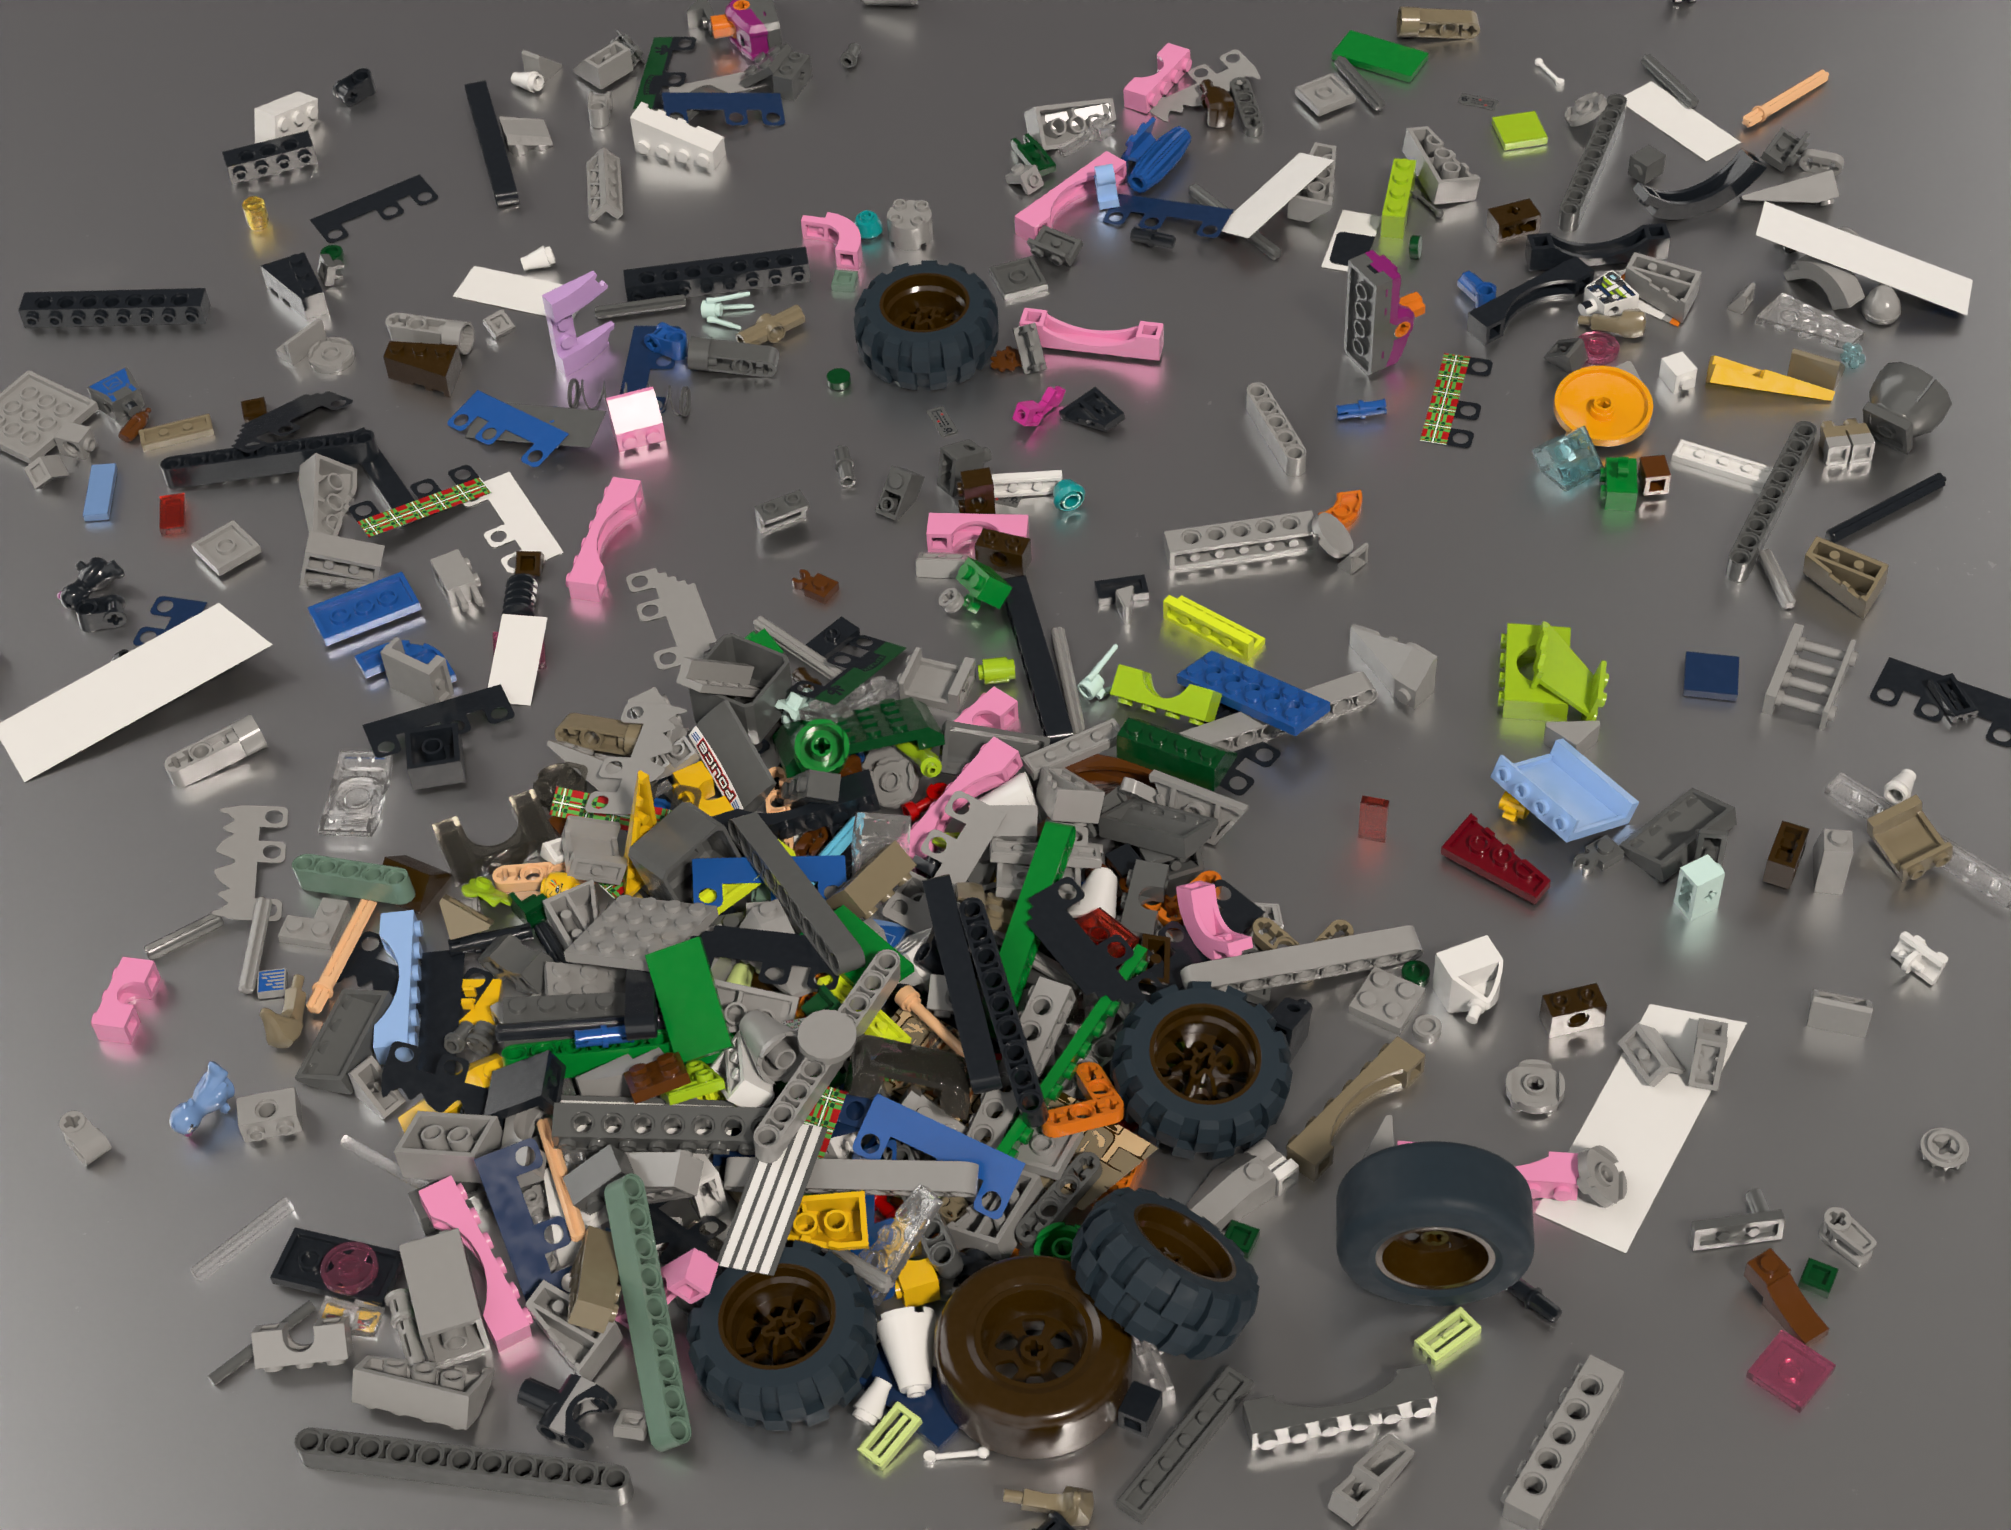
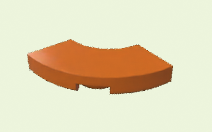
M1355 490L1337 493V501L1334 506L1324 512L1333 515L1345 528H1348L1355 522L1361 512L1362 491Z

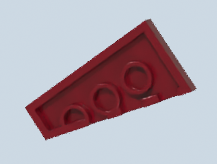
M1470 813L1441 847V855L1536 905L1550 888L1551 880L1528 860L1519 858L1509 844L1506 843L1504 845L1500 842L1490 828L1481 826L1477 822L1478 818Z

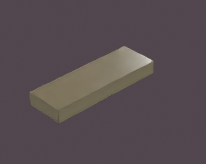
M210 414L139 430L143 452L215 435Z

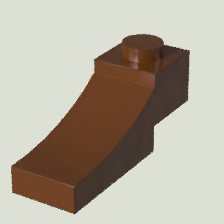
M1770 1248L1747 1262L1743 1276L1764 1298L1762 1305L1804 1350L1827 1336L1829 1327L1817 1315L1790 1274L1791 1269Z

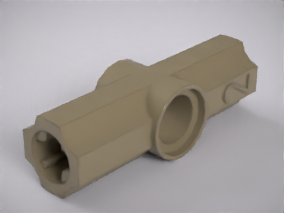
M797 304L774 316L770 313H765L757 319L755 325L735 334L736 341L757 345L766 341L777 343L783 339L787 331L805 323V315Z

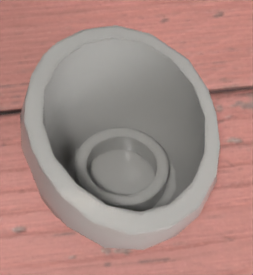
M1882 284L1873 288L1862 301L1861 313L1871 323L1888 325L1894 323L1899 318L1901 303L1892 287Z

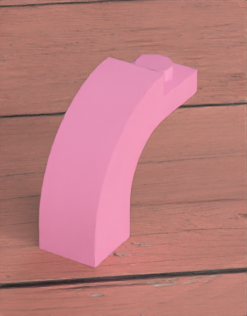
M827 212L825 218L803 215L801 219L803 239L826 241L835 244L837 267L859 270L863 258L861 234L858 227L851 220L831 212Z
M1199 880L1176 887L1178 905L1186 930L1196 947L1211 960L1240 956L1243 950L1253 948L1251 936L1232 931L1223 921L1218 909L1215 884Z

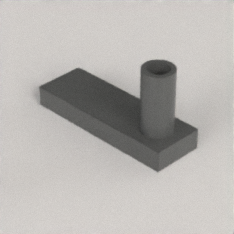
M1752 1189L1745 1195L1751 1214L1692 1221L1689 1242L1692 1250L1698 1251L1779 1240L1783 1238L1784 1214L1782 1210L1770 1211L1762 1190Z

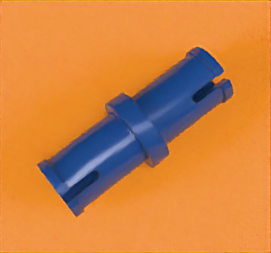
M1385 399L1368 402L1358 400V403L1336 405L1338 421L1358 417L1361 420L1365 419V416L1387 414V409H1385L1386 401Z
M605 1024L600 1025V1028L574 1030L576 1049L602 1045V1048H608L609 1044L635 1042V1040L627 1041L625 1025L607 1027Z

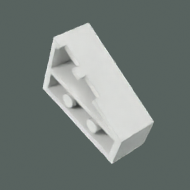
M297 91L254 108L255 144L304 132L318 119V98Z

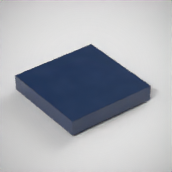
M1686 651L1683 696L1737 701L1739 679L1738 656Z

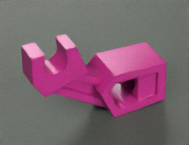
M1050 386L1039 403L1033 400L1018 402L1012 419L1023 426H1038L1046 413L1054 407H1058L1066 390L1060 386H1055V389Z

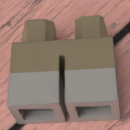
M1856 418L1846 419L1843 425L1835 426L1832 421H1823L1821 423L1818 446L1823 449L1825 466L1847 464L1848 460L1849 463L1872 461L1876 442L1866 423H1859Z

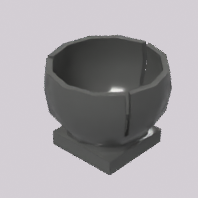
M1903 362L1888 363L1879 372L1869 391L1870 402L1868 401L1863 408V423L1867 424L1874 439L1908 455L1913 448V438L1931 433L1945 418L1952 405L1947 390L1935 379L1917 402V399L1928 386L1933 376L1918 367Z

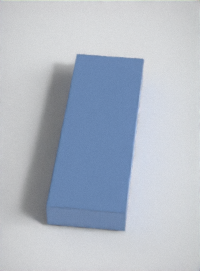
M116 463L91 466L83 511L85 521L110 519L118 472Z

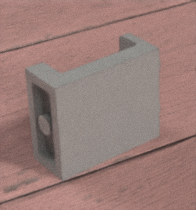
M395 637L380 652L391 688L427 705L448 700L454 694L444 657L436 655L428 664H425L406 655L402 641L398 637Z
M915 647L913 654L909 655L906 659L903 674L900 673L897 678L896 688L899 689L900 699L912 697L929 707L959 713L976 678L975 659L965 657L962 665L958 666L923 658L921 648Z
M572 815L567 817L561 835L567 876H572L578 880L589 881L593 879L594 882L621 884L627 868V858L620 857L617 841L621 829L619 822Z

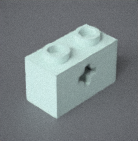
M1707 854L1680 867L1674 904L1690 921L1718 908L1725 877L1722 866Z

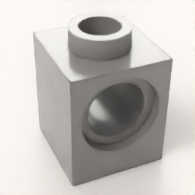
M68 421L64 423L54 436L61 455L85 460L97 445L91 427Z

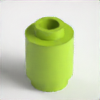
M1007 657L982 659V665H977L979 680H984L985 685L1009 683V680L1016 679L1014 659H1007Z

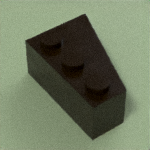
M389 341L383 356L388 378L412 386L416 383L425 386V389L431 392L438 390L444 392V396L449 398L452 396L462 369L458 345Z

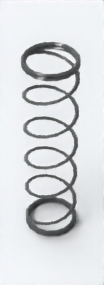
M576 378L570 380L567 391V400L570 408L577 407L581 393L585 405L590 410H595L598 407L603 393L607 405L605 380L603 381L600 399L594 408H590L586 402L583 386L584 380H581V387H579V382ZM625 382V387H624V392H623V394H624V393H628V392H627V382ZM573 384H575V399L572 404ZM669 385L666 401L660 414L664 411L670 398V404L675 415L686 417L691 404L690 389L688 386H684L681 389L679 398L680 414H677L673 406L671 386ZM686 392V406L684 409V396Z

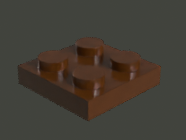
M679 1052L664 1053L653 1062L636 1064L629 1071L623 1073L635 1104L691 1083Z

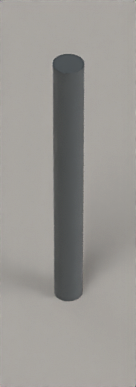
M308 1301L279 1323L288 1322L290 1330L316 1311V1308ZM252 1343L208 1375L209 1380L214 1386L254 1357Z

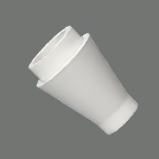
M537 71L514 72L511 76V82L513 85L535 93L543 88L544 78Z
M544 245L527 256L520 258L525 271L548 268L556 263L551 247H544Z
M1903 769L1900 774L1886 783L1884 787L1886 800L1896 805L1910 798L1916 774L1910 769Z
M875 1377L872 1384L853 1405L855 1410L852 1415L874 1427L877 1420L881 1421L892 1385L879 1377Z

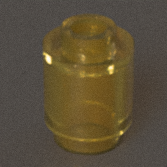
M248 197L242 203L247 225L255 231L263 230L268 226L269 221L265 202L260 197Z

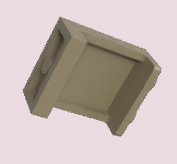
M1917 794L1867 819V833L1902 883L1910 879L1916 880L1920 878L1927 870L1935 866L1942 867L1946 865L1953 854V845L1950 842H1944L1922 811L1923 803Z

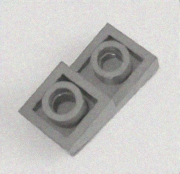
M685 735L672 744L673 751L651 758L652 762L665 769L663 774L656 780L670 776L673 772L683 769L701 758Z

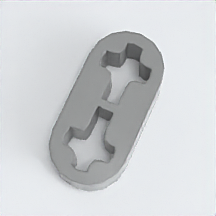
M1806 149L1799 161V165L1804 171L1819 174L1833 170L1834 176L1841 174L1845 164L1841 155L1817 149Z
M1123 778L1119 788L1120 792L1132 798L1158 804L1156 800L1158 791L1135 779Z

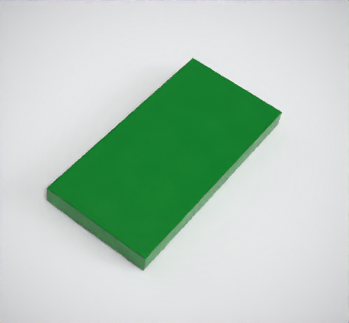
M1350 30L1332 52L1331 59L1336 61L1338 56H1342L1352 66L1411 83L1427 62L1429 53Z
M845 905L834 911L859 943L865 956L866 963L863 968L840 975L852 987L855 986L879 951L886 949L893 950L900 956V981L915 972L914 965Z
M698 936L645 955L673 1053L679 1052L683 1063L687 1064L733 1048L734 1044L702 938Z

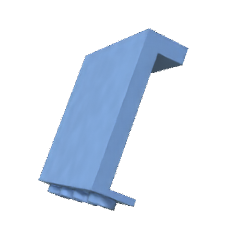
M1563 738L1555 741L1550 754L1521 762L1512 763L1504 755H1500L1490 776L1566 843L1629 824L1639 804V801Z

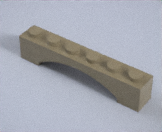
M1399 1036L1390 1044H1384L1378 1056L1372 1062H1366L1360 1074L1354 1080H1348L1342 1092L1336 1098H1330L1325 1104L1323 1111L1317 1117H1311L1305 1129L1299 1135L1295 1134L1290 1138L1286 1145L1287 1160L1293 1159L1299 1165V1172L1315 1182L1333 1164L1334 1147L1331 1144L1337 1131L1348 1116L1364 1102L1384 1091L1397 1087L1407 1089L1424 1072L1425 1054Z

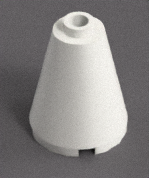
M1026 772L1019 773L978 799L988 805H1037V824L1043 822L1037 799H1035L1033 788Z
M1108 868L1094 869L1081 886L1085 896L1080 900V905L1074 904L1066 909L1089 937L1115 929L1117 877Z
M914 1306L898 1308L882 1313L881 1321L876 1320L877 1335L901 1393L907 1394L908 1398L924 1396L926 1394L925 1391L931 1388L936 1316L934 1309L929 1307H923L924 1312H915Z

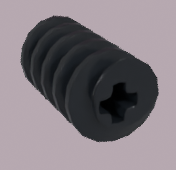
M520 573L511 576L507 580L502 614L534 616L538 593L537 588L539 586L538 580L534 576Z

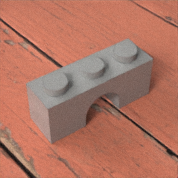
M349 1316L318 1319L313 1326L314 1341L310 1344L295 1342L289 1334L288 1322L257 1325L251 1332L255 1369L265 1368V1372H276L284 1369V1366L295 1365L296 1369H306L313 1367L314 1363L326 1362L328 1366L345 1363V1360H348L353 1353Z

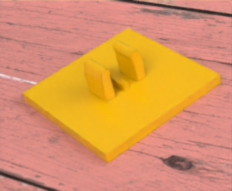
M463 979L462 992L464 991L465 997H476L475 987L483 985L485 979ZM492 979L475 1005L476 999L461 998L462 1008L471 1010L459 1021V1025L462 1021H469L475 1026L477 1021L482 1020L495 1026L490 1006L499 1002L502 980Z

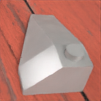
M1113 98L1036 106L1024 112L1027 133L1034 140H1037L1045 151L1062 149L1116 120Z
M1833 170L1745 194L1740 196L1739 199L1740 202L1764 203L1765 201L1769 203L1808 205L1820 203V206L1823 207L1833 204L1834 199L1839 197V192Z
M548 740L547 746L598 791H618L622 779L599 776L604 759L611 755L599 753L594 755V750L565 741ZM612 761L607 764L605 770L609 774H615L622 769V763ZM658 780L650 782L651 788Z
M714 979L730 1033L738 1032L739 1023L743 1016L754 1010H759L787 1025V1021L795 1019L799 1002L798 997Z

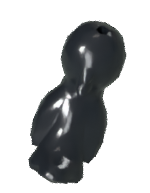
M94 557L87 564L79 561L75 565L79 571L77 580L64 587L57 594V598L61 600L64 607L75 610L77 602L82 599H89L92 592L106 588L115 579L123 578L125 576L124 570L115 560L107 562L102 558Z

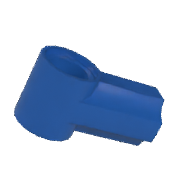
M1471 271L1462 273V276L1457 280V287L1475 302V308L1496 298V286L1490 282H1483Z

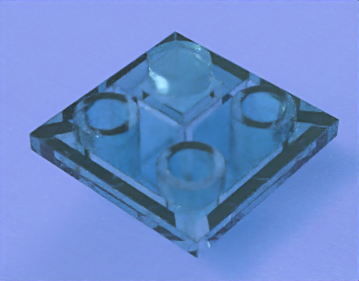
M1585 425L1550 439L1532 449L1541 472L1563 491H1568L1600 473V467H1603Z

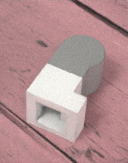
M1264 1138L1259 1140L1243 1153L1258 1156L1276 1175L1275 1194L1278 1197L1298 1183L1299 1165L1293 1159L1287 1160L1280 1152H1277L1268 1140Z

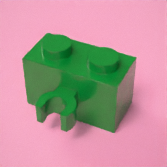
M1606 457L1605 467H1600L1599 482H1604V485L1600 486V500H1604L1605 510L1635 511L1638 495L1636 459L1629 457Z
M970 557L959 568L956 579L970 592L964 597L963 606H966L968 611L975 614L980 609L981 601L1000 609L1013 588L991 567Z

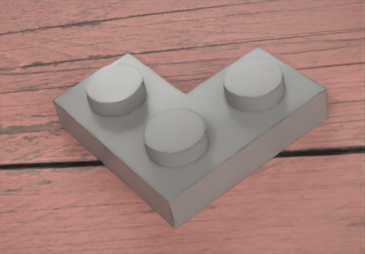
M323 897L314 918L287 915L278 934L279 942L332 951L350 911L349 901Z

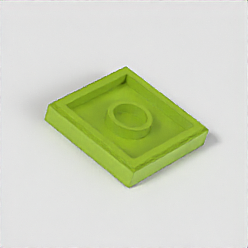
M1535 111L1492 117V126L1504 150L1547 144L1548 137Z

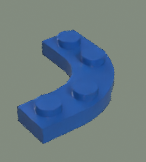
M401 640L405 654L425 664H428L436 655L444 657L439 650L429 644L424 643L422 646L410 644V640ZM390 642L354 656L358 667L366 679L385 671L380 652ZM446 660L451 682L453 683L457 681L456 674Z

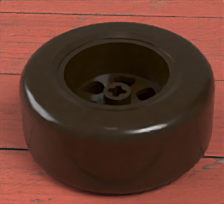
M1025 1255L994 1262L967 1278L948 1299L940 1316L936 1331L935 1351L938 1386L944 1405L951 1418L967 1436L996 1453L1013 1458L1039 1460L1060 1457L1080 1450L1097 1440L1115 1422L1118 1417V1409L1131 1386L1133 1336L1124 1331L1125 1328L1114 1319H1109L1094 1305L1095 1301L1093 1298L1083 1292L1075 1279L1076 1271L1071 1268V1261L1045 1255ZM1027 1330H1043L1038 1336H1028L1025 1333ZM1058 1334L1066 1338L1073 1345L1063 1349H1056L1050 1341ZM1010 1335L1017 1341L1013 1350H1002L995 1347ZM1056 1362L1071 1363L1074 1366L1073 1369L1061 1377H1058L1051 1370ZM1013 1363L1018 1372L1010 1379L998 1372L996 1367L1002 1364ZM1033 1376H1040L1044 1380L1043 1383H1026L1027 1379Z

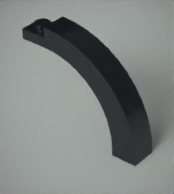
M1741 148L1735 157L1719 172L1695 186L1677 191H1661L1638 182L1632 190L1639 196L1637 200L1652 216L1667 220L1688 219L1711 212L1728 203L1752 185L1767 167L1755 154Z

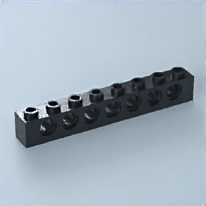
M806 247L623 270L627 302L682 294L689 298L811 282Z
M206 288L24 292L18 311L24 328L206 324L211 305Z

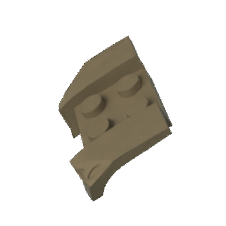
M975 882L955 883L954 893L958 902L962 903L965 899L971 897L979 898L984 903L992 929L1007 933L1017 901L1011 902L1004 900L1002 897H996V893L985 894L983 886Z

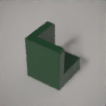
M514 892L508 894L511 909L523 924L530 922L533 929L536 924L547 920L542 902L547 897L543 893L538 896L532 894L522 901Z
M823 984L819 987L818 993L801 1007V1010L806 1016H809L813 1012L820 1010L837 1011L842 1004Z

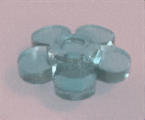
M1847 342L1842 346L1844 352L1840 355L1841 360L1848 362V366L1851 369H1856L1859 367V364L1865 363V356L1859 354L1862 352V347L1859 344L1852 345L1850 342Z

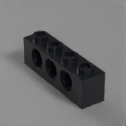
M308 131L222 152L232 185L318 163Z

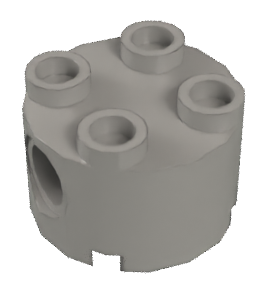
M896 199L893 202V206L887 212L889 241L894 242V246L902 250L920 249L921 244L925 242L928 245L933 239L932 213L929 203L925 200Z

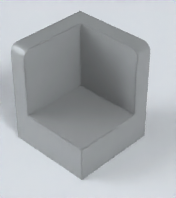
M59 454L40 456L24 468L35 489H41L52 480L66 478L69 475Z

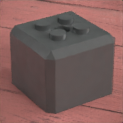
M733 633L726 634L718 640L703 659L745 663L754 666L749 684L762 689V691L754 698L700 693L689 688L695 723H698L722 701L728 700L755 746L760 744L781 718L784 709H777L775 705L778 700L788 698L791 692L790 688L793 686L789 659L783 653Z
M690 802L680 803L629 848L628 854L653 898L665 901L679 900L684 903H693L692 859L741 858L726 827Z

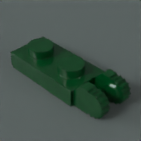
M1029 133L1023 135L1024 144H1021L1017 138L1011 139L1013 151L1021 158L1025 165H1036L1041 176L1056 172V163Z

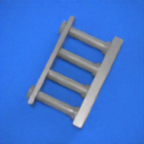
M1794 623L1766 691L1762 713L1772 715L1775 706L1783 704L1821 715L1819 729L1825 730L1827 722H1833L1838 706H1834L1847 670L1849 666H1855L1858 652L1854 651L1856 640L1851 639L1847 651L1839 650L1806 640L1807 637L1802 636L1804 625ZM1804 650L1842 661L1840 669L1801 659L1797 655V651L1802 652ZM1798 668L1833 678L1835 682L1833 687L1794 677L1789 671L1790 669L1795 670ZM1788 686L1828 697L1826 705H1821L1787 695L1782 689L1783 687L1788 688Z

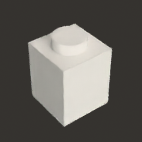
M1682 351L1661 358L1659 377L1671 392L1675 394L1695 387L1698 369Z

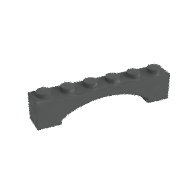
M1427 1364L1396 1370L1395 1378L1385 1387L1353 1402L1326 1407H1303L1275 1401L1274 1395L1243 1401L1242 1418L1251 1449L1261 1448L1269 1450L1279 1444L1289 1442L1302 1443L1309 1438L1318 1436L1332 1437L1342 1431L1352 1429L1360 1431L1371 1425L1381 1423L1394 1424L1401 1419L1410 1417L1423 1418L1436 1412L1438 1396Z

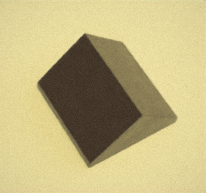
M407 855L384 857L382 864L403 868L408 872L416 895L412 901L397 906L407 910H414L419 915H421L451 877L450 873Z

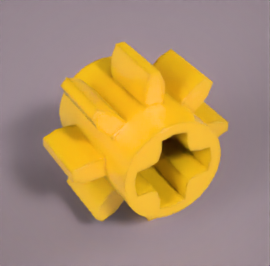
M1507 791L1504 792L1498 806L1500 810L1504 811L1502 817L1512 822H1517L1519 818L1525 820L1530 811Z

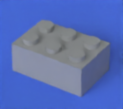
M418 1111L396 1146L394 1154L403 1178L442 1180L452 1176L453 1180L458 1182L482 1183L474 1159L501 1149L503 1131L497 1116Z

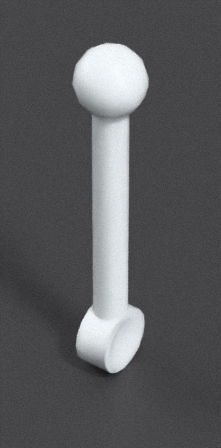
M1541 58L1535 59V65L1540 66L1555 80L1557 87L1564 86V79L1558 78L1547 68Z
M983 1446L979 1447L978 1450L935 1453L932 1450H927L924 1452L923 1458L927 1464H933L936 1460L973 1456L985 1459L989 1456L990 1451Z

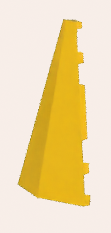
M1716 355L1711 356L1706 376V383L1827 401H1832L1835 391L1770 370L1756 369Z
M641 770L637 773L624 857L627 858V868L623 876L624 894L631 895L632 897L645 884L628 856L629 848L657 824L649 775Z

